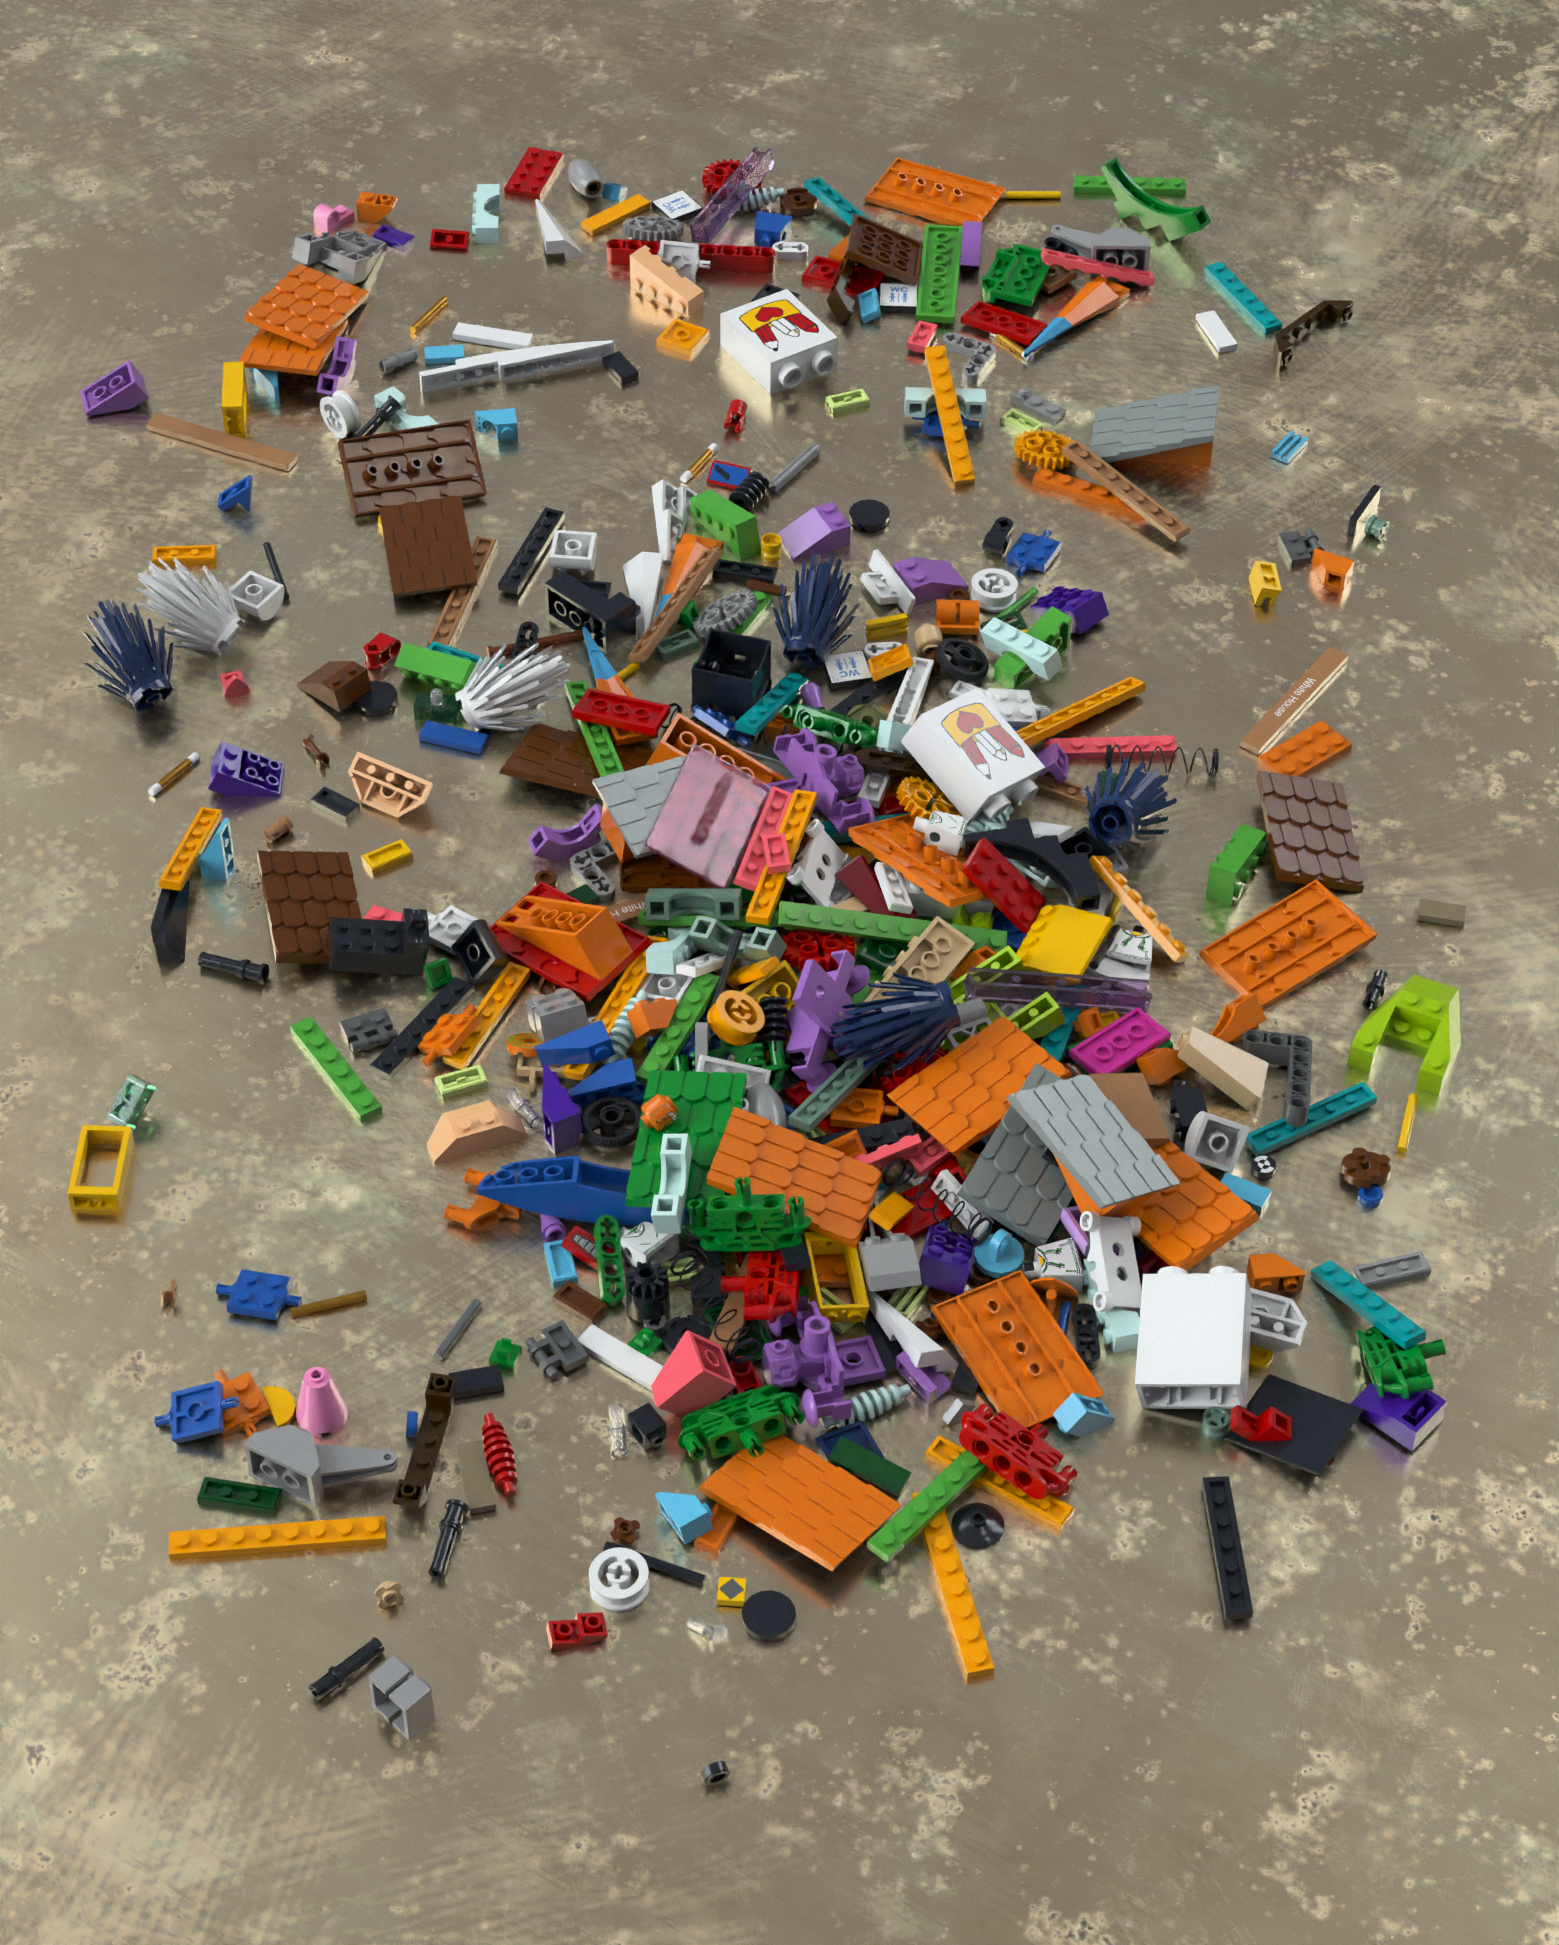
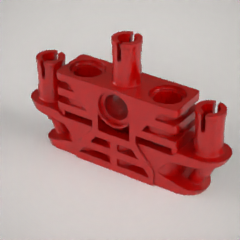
M779 1250L750 1251L746 1276H722L721 1290L722 1292H744V1321L769 1320V1323L772 1324L776 1322L777 1317L783 1316L785 1313L790 1312L792 1318L797 1316L802 1270L786 1272Z
M981 1404L974 1412L966 1411L963 1413L961 1419L963 1429L960 1431L959 1441L967 1451L977 1457L979 1461L1017 1489L1022 1490L1037 1500L1044 1499L1048 1494L1059 1497L1069 1492V1485L1077 1479L1078 1472L1074 1468L1068 1473L1072 1466L1067 1465L1057 1473L1064 1456L1043 1441L1048 1436V1430L1045 1426L1040 1431L1038 1430L1043 1424H1035L1032 1429L1028 1430L1003 1411H1000L994 1417L991 1407L983 1411L987 1404Z

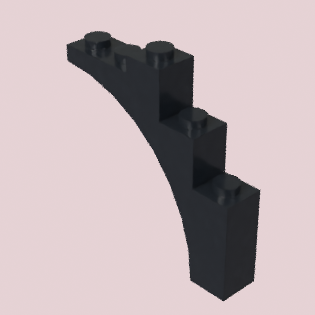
M1028 818L1005 821V828L963 834L962 852L964 856H970L978 841L985 837L1005 858L1018 860L1048 875L1063 889L1074 908L1084 911L1099 909L1101 894L1087 853H1073L1064 856L1057 835L1034 838Z

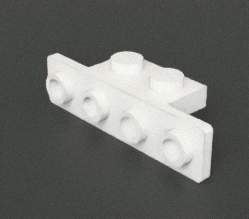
M878 549L873 550L869 567L873 572L862 573L861 582L879 605L897 603L904 613L910 615L915 605L914 595Z

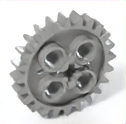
M641 216L629 218V220L625 219L622 227V233L628 235V237L644 241L654 240L655 242L658 240L672 241V239L681 238L684 231V224L682 222L673 220V218L659 216Z
M747 589L743 592L739 590L734 593L733 591L729 596L725 594L722 599L717 598L716 602L709 603L708 607L703 608V612L698 613V617L694 618L693 627L696 633L704 638H707L710 628L726 632L729 629L734 630L736 625H742L744 620L749 619L748 616L754 614L753 611L757 610L759 605L755 594L751 590L747 591Z

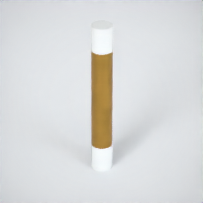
M989 333L1026 361L1030 362L1033 360L1034 356L1032 354L1024 357L1025 349L1010 338Z
M712 443L680 477L681 482L686 483L718 449L715 443Z
M196 752L192 753L150 787L148 793L151 796L159 793L200 759L199 754Z

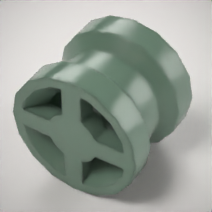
M1372 515L1365 525L1364 533L1367 535L1372 534L1376 539L1382 540L1388 531L1389 521L1385 519L1380 520L1378 516Z
M1216 1406L1206 1409L1201 1428L1205 1437L1212 1440H1220L1226 1436L1230 1418L1228 1412Z

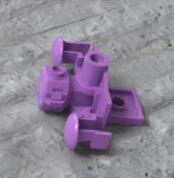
M806 728L801 729L799 734L776 736L773 751L795 778L756 786L755 794L764 805L772 786L790 793H794L795 789L817 792V801L812 813L822 811L840 834L849 832V828L855 827V825L859 826L874 822V810L867 799L859 797L855 803L846 804L844 800L836 802L837 798L838 800L856 796L861 792L864 781V768L859 764L856 756L847 754L836 757L837 751L834 747L827 744L818 745L815 735Z
M847 949L831 952V956L839 964L838 970L826 972L814 959L805 961L792 999L796 1004L785 1015L788 1018L785 1024L789 1032H791L786 1052L788 1054L802 1052L805 1055L804 1061L806 1062V1065L792 1067V1071L800 1079H804L807 1082V1089L812 1093L837 1070L833 1063L821 1064L826 1047L836 1056L841 1051L849 1048V1045L835 1049L833 1047V1040L844 1035L842 1033H829L837 1028L847 1026L845 1024L834 1027L832 1026L833 1023L854 1016L853 1014L847 1015L845 1013L846 1011L853 1010V1008L844 1009L841 1006L852 1004L849 995H854L863 990L870 979L868 967L865 965L854 966L856 959ZM855 1051L844 1056L842 1055L839 1058H846L854 1054Z
M807 1295L799 1297L796 1317L792 1318L789 1312L777 1317L775 1323L770 1324L769 1320H767L771 1332L777 1337L781 1336V1327L795 1325L801 1340L798 1345H793L788 1339L764 1345L762 1349V1368L767 1384L777 1386L782 1390L795 1387L800 1380L805 1386L810 1388L805 1390L803 1394L802 1409L806 1421L814 1428L818 1426L819 1417L831 1415L833 1421L851 1418L852 1402L851 1400L845 1401L843 1397L844 1386L883 1379L886 1376V1370L871 1335L834 1342L830 1322L827 1318L821 1316L815 1301H810L809 1314ZM852 1359H853V1360H857V1361H859V1362H858V1363H849L848 1360H852Z

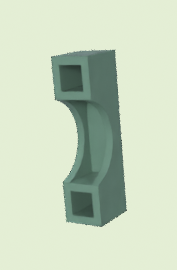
M649 888L645 896L646 920H670L673 917L684 914H705L718 920H739L743 911L742 889Z
M698 915L688 936L699 950L727 955L735 930L727 927L718 919ZM756 927L754 933L743 934L736 957L759 962L776 956L780 961L787 945L777 931Z

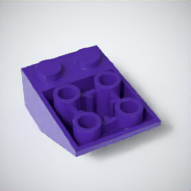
M1059 586L1052 589V592L1047 596L1038 598L1037 602L1030 606L1040 616H1043L1052 606L1072 618L1071 633L1081 634L1109 615L1103 593L1093 591L1092 589L1079 590L1078 588L1069 589Z
M222 741L212 758L208 789L228 797H279L284 763Z
M544 1064L542 1089L544 1139L556 1155L581 1144V1133L583 1132L580 1118L582 1117V1112L579 1105L572 1102L568 1089L561 1086L557 1073L555 1071L552 1072L548 1065Z
M941 1225L929 1226L918 1263L921 1284L956 1295L963 1294L975 1252V1247L968 1243L967 1233L957 1235ZM972 1237L971 1242L976 1243L977 1240Z
M1371 1382L1350 1404L1363 1409L1359 1416L1410 1451H1413L1443 1420L1447 1401L1431 1390L1409 1394V1399H1403L1400 1394H1392L1391 1392H1384V1398H1380L1373 1382Z

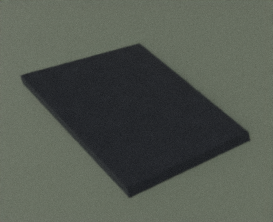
M1269 1374L1247 1404L1246 1410L1259 1416L1272 1406L1291 1417L1292 1438L1288 1441H1249L1230 1429L1224 1440L1318 1476L1322 1473L1363 1409Z

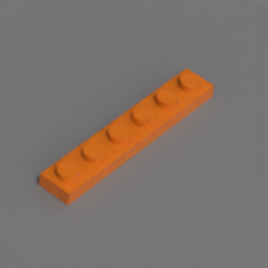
M1043 467L1033 477L1032 485L1146 520L1104 486Z

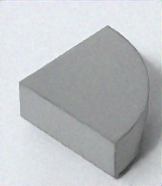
M956 1398L942 1419L948 1424L957 1423L962 1419L964 1412L972 1411L976 1406L969 1400Z

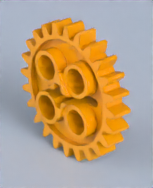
M1032 429L1030 433L1024 431V434L1019 433V436H1016L1013 448L1015 450L1014 453L1018 454V458H1023V462L1029 461V465L1037 464L1036 467L1044 466L1045 469L1051 467L1055 470V467L1063 469V466L1069 468L1070 465L1075 464L1061 453L1064 446L1073 442L1070 441L1071 437H1064V434L1058 435L1056 431L1050 433L1049 430L1044 432L1038 429V432Z
M911 776L909 779L906 777L902 780L897 788V799L901 800L899 804L906 806L904 810L910 811L911 817L917 816L930 820L933 811L962 816L941 789L936 787L934 782L930 784L927 779L922 781L919 777L915 779ZM935 798L936 801L930 810H925L931 799Z

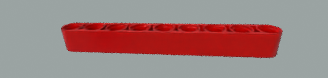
M611 239L606 243L607 262L612 265L630 266V255L646 245L650 248L652 255H657L660 250L661 241ZM700 244L699 246L700 260L711 261V265H709L710 269L699 268L698 270L771 273L775 270V250L769 247Z

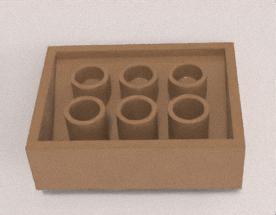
M1100 1073L1087 1075L1093 1079L1108 1100H1112L1131 1127L1141 1134L1150 1148L1170 1142L1143 1073Z

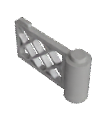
M977 997L956 1005L961 1024L960 1027L952 1029L946 1036L952 1050L960 1045V1043L955 1041L954 1036L963 1035L969 1038L973 1034L976 1035L974 1033L976 1028L984 1025L987 1027L991 1024L986 1006L981 998Z

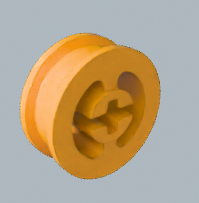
M735 990L725 991L720 994L707 1015L712 1031L723 1041L736 1046L751 1043L756 1033L762 1029L765 1023V1016L759 1004L749 995Z

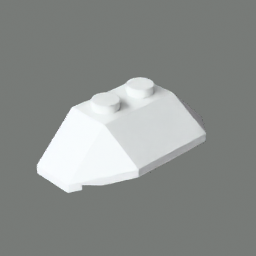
M1250 1288L1252 1295L1250 1343L1274 1352L1299 1347L1308 1323L1294 1300Z

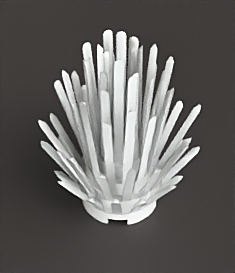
M175 557L176 572L161 558H159V562L167 568V572L149 561V570L152 571V577L146 572L138 573L140 577L138 580L151 591L143 590L140 587L136 589L152 600L147 601L150 606L144 603L139 605L171 621L167 624L176 629L174 631L165 629V636L184 640L181 644L175 643L173 647L212 650L219 656H221V650L226 652L238 638L237 630L239 627L244 628L246 624L238 615L228 582L226 581L225 583L226 595L221 582L217 583L214 575L203 565V570L215 589V593L205 579H202L204 588ZM160 627L153 628L156 631H161Z
M506 643L503 644L497 653H494L490 660L486 656L482 662L480 657L465 687L455 693L456 701L461 700L463 709L460 711L471 728L475 727V732L483 728L518 731L525 730L523 726L504 724L542 722L540 719L526 718L545 716L546 714L543 712L500 716L529 709L534 705L563 697L562 694L556 696L549 694L537 698L555 691L562 684L571 681L569 679L561 681L559 678L570 672L567 669L570 667V663L565 661L558 663L562 659L560 655L562 650L550 656H543L544 653L552 649L553 645L537 655H532L520 662L521 659L539 646V643H536L529 649L526 648L500 669L498 666L505 660V656H502L494 666L493 664L502 655L503 650L506 648Z

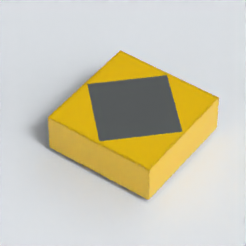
M719 1577L717 1605L743 1607L746 1578Z

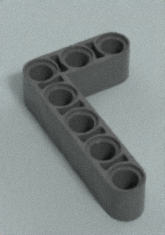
M1259 1030L1245 1031L1242 1036L1241 1050L1269 1064L1287 1066L1285 1120L1294 1127L1304 1126L1307 1123L1310 1106L1312 1040L1303 1035Z

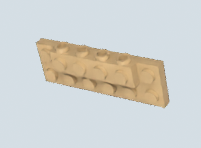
M936 916L919 937L915 935L907 946L909 949L906 952L902 950L894 961L896 962L895 966L889 965L882 974L883 980L881 982L900 984L898 979L901 978L894 977L892 973L933 983L944 981L970 952L975 942L939 916ZM871 987L869 990L871 994L864 1002L892 998L883 996L881 992L901 989Z

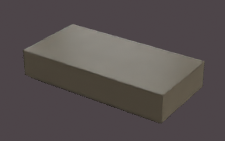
M1420 899L1417 920L1464 927L1466 906Z

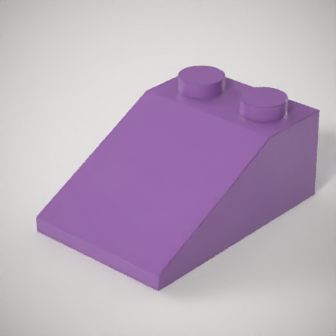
M130 360L80 391L87 416L132 409L137 405L143 404L149 398L143 376Z
M834 502L813 507L777 534L782 538V546L794 562L811 557L813 554L818 555L849 546L851 526Z
M912 557L894 563L895 572L915 597V605L913 607L947 597L949 592L956 588L969 589V586L948 561Z

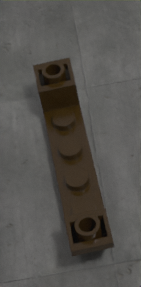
M845 255L826 300L840 324L846 318L849 320L855 311L853 309L855 300L845 294V288L850 281L849 277L855 269L853 266L855 264L861 267L865 266L863 263L850 260Z
M1323 300L1275 334L1273 351L1277 368L1280 369L1292 361L1294 343L1302 339L1310 331H1313L1320 324L1329 320L1341 326L1346 321H1349L1354 313V302L1351 300Z
M866 747L851 753L857 757L859 764L864 770L905 778L912 776L916 779L919 777L922 781L927 779L928 782H934L913 756Z
M437 1373L430 1374L425 1391L426 1408L405 1478L398 1481L393 1504L420 1508L428 1501L453 1414L457 1376Z

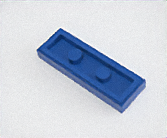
M426 721L419 733V740L482 754L489 741V736L484 733Z

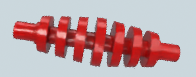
M487 1413L484 1415L485 1425L482 1427L485 1459L497 1486L504 1489L506 1497H512L516 1494L514 1485L518 1481L514 1450L502 1423L495 1421L493 1413Z

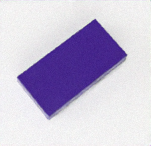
M382 225L373 233L374 238L402 251H405L415 242V236L386 225Z

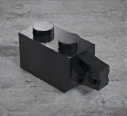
M1188 1079L1173 1080L1172 1098L1168 1100V1112L1173 1114V1132L1178 1133L1180 1142H1185L1189 1127L1195 1116L1201 1111L1207 1113L1208 1111L1202 1090L1191 1088Z

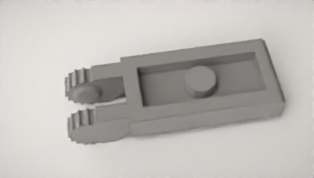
M1020 388L1017 392L1018 394H1013L1010 398L1014 406L1016 405L1022 411L1052 425H1055L1066 416V409L1032 394L1030 390Z

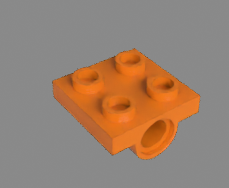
M936 599V626L941 629V633L979 635V600Z

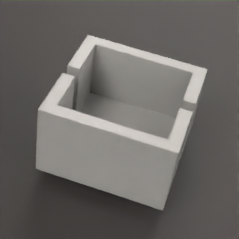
M560 988L552 994L536 995L531 1000L525 1001L530 1028L538 1034L543 1042L588 1025L585 1004L570 988Z
M393 1655L368 1676L372 1706L388 1721L392 1720L402 1711L403 1714L395 1719L392 1724L410 1741L435 1720L432 1688L425 1679H419L416 1675H413L412 1668L405 1661L401 1663Z

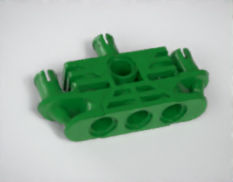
M796 704L795 706L785 705L781 710L782 717L792 719L793 726L800 729H809L814 734L842 744H856L864 748L876 746L879 730L866 725L864 722L833 711L814 708L804 704Z
M720 1039L721 1048L708 1050V1056L724 1060L727 1056L733 1055L735 1056L734 1062L771 1070L770 1076H773L774 1080L770 1086L777 1093L782 1090V1087L779 1086L780 1081L783 1079L785 1072L790 1068V1064H785L783 1041H776V1045L774 1042L768 1043L771 1060L770 1066H767L765 1061L767 1059L763 1043L735 1046ZM692 1052L691 1057L694 1060L692 1061V1066L695 1068V1052ZM678 1055L673 1057L675 1071H689L688 1055H681V1058Z
M742 1177L734 1181L737 1195L710 1196L706 1208L708 1217L704 1215L702 1200L697 1199L698 1206L695 1204V1199L687 1203L690 1220L686 1223V1228L690 1233L702 1239L700 1246L706 1251L780 1250V1247H795L801 1244L803 1240L801 1235L811 1223V1218L805 1215L803 1197L798 1196V1204H796V1196L788 1200L790 1215H787L784 1194L752 1195L751 1181L748 1177H744L745 1184H743Z
M1375 1326L1367 1329L1365 1333L1360 1329L1355 1331L1358 1349L1380 1398H1384V1392H1391L1392 1394H1400L1403 1399H1409V1394L1434 1389L1431 1375L1427 1371L1425 1359L1446 1355L1442 1339L1419 1345L1416 1344L1405 1350Z
M766 1385L704 1406V1408L688 1413L683 1418L681 1423L682 1432L678 1437V1446L683 1450H687L694 1461H699L696 1454L699 1455L701 1460L706 1456L707 1451L703 1446L704 1444L713 1459L744 1448L748 1450L749 1455L752 1457H757L754 1450L761 1456L765 1450L763 1441L786 1433L783 1416L786 1415L789 1423L794 1426L797 1425L794 1420L795 1418L799 1424L804 1421L805 1415L799 1408L800 1399L793 1393H781L777 1386Z

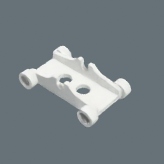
M815 819L806 827L805 832L810 839L796 858L799 862L794 864L791 871L787 873L786 878L792 885H801L816 901V906L831 907L834 904L829 900V897L837 879L835 873L853 859L848 853H843L824 831V825L818 819ZM822 856L826 859L827 866L824 864ZM817 870L820 872L822 876L820 879L817 875Z
M1084 1211L1080 1217V1226L1082 1230L1089 1231L1090 1251L1087 1261L1088 1263H1096L1095 1270L1090 1272V1278L1095 1281L1098 1288L1093 1297L1094 1308L1102 1312H1109L1112 1307L1129 1308L1140 1315L1142 1290L1132 1237L1137 1236L1141 1231L1140 1219L1136 1216H1125L1124 1218L1099 1216L1097 1212ZM1113 1244L1119 1247L1118 1256L1113 1252ZM1117 1268L1124 1272L1120 1274V1279L1117 1276Z

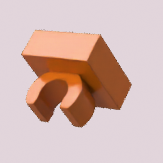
M1097 1007L1085 1010L1077 1015L1079 1021L1072 1022L1074 1031L1082 1030L1084 1038L1091 1037L1104 1028Z

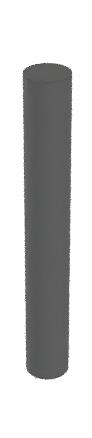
M473 1299L434 1353L436 1359L442 1360L482 1306L480 1300Z

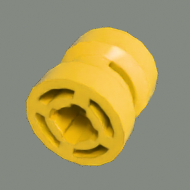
M776 533L763 535L761 538V558L766 562L780 560L782 557V538Z

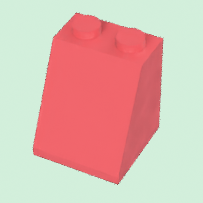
M688 1330L683 1334L651 1385V1389L654 1395V1403L659 1409L675 1414L679 1418H684L690 1412L719 1401L737 1385L722 1346Z

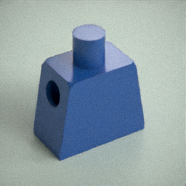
M757 211L754 243L760 247L770 248L776 242H785L792 233V216Z

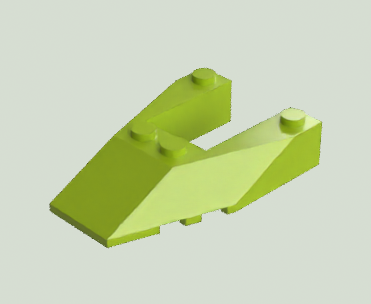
M1008 945L949 985L952 993L950 995L954 1005L977 997L981 998L992 1023L998 1018L1007 1017L991 997L997 996L1026 977L1027 974L1021 959ZM1045 992L1007 1018L1031 1039L1045 1036L1065 1023L1059 1005L1048 992ZM985 1025L976 1028L974 1033L978 1034L986 1028ZM957 1035L954 1036V1039L957 1043L961 1044L968 1037ZM945 1038L940 1045L942 1050L949 1049L950 1053L952 1048Z
M1415 974L1411 976L1370 1013L1358 1029L1350 1047L1347 1065L1370 1073L1384 1041H1388L1426 1054L1420 1067L1416 1088L1439 1095L1461 1045L1459 989Z

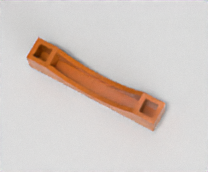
M1256 995L1241 996L1224 1006L1221 1017L1215 1028L1210 1032V1035L1232 1044L1241 1040V1035L1245 1031L1259 1029V1024L1267 1019ZM1156 1048L1135 1059L1141 1073L1145 1077L1147 1085L1157 1084L1158 1087H1161L1171 1082L1170 1078L1174 1075L1179 1076L1189 1071V1065L1177 1057L1179 1050Z

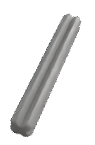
M812 443L770 481L771 487L769 491L776 493L820 453V446Z

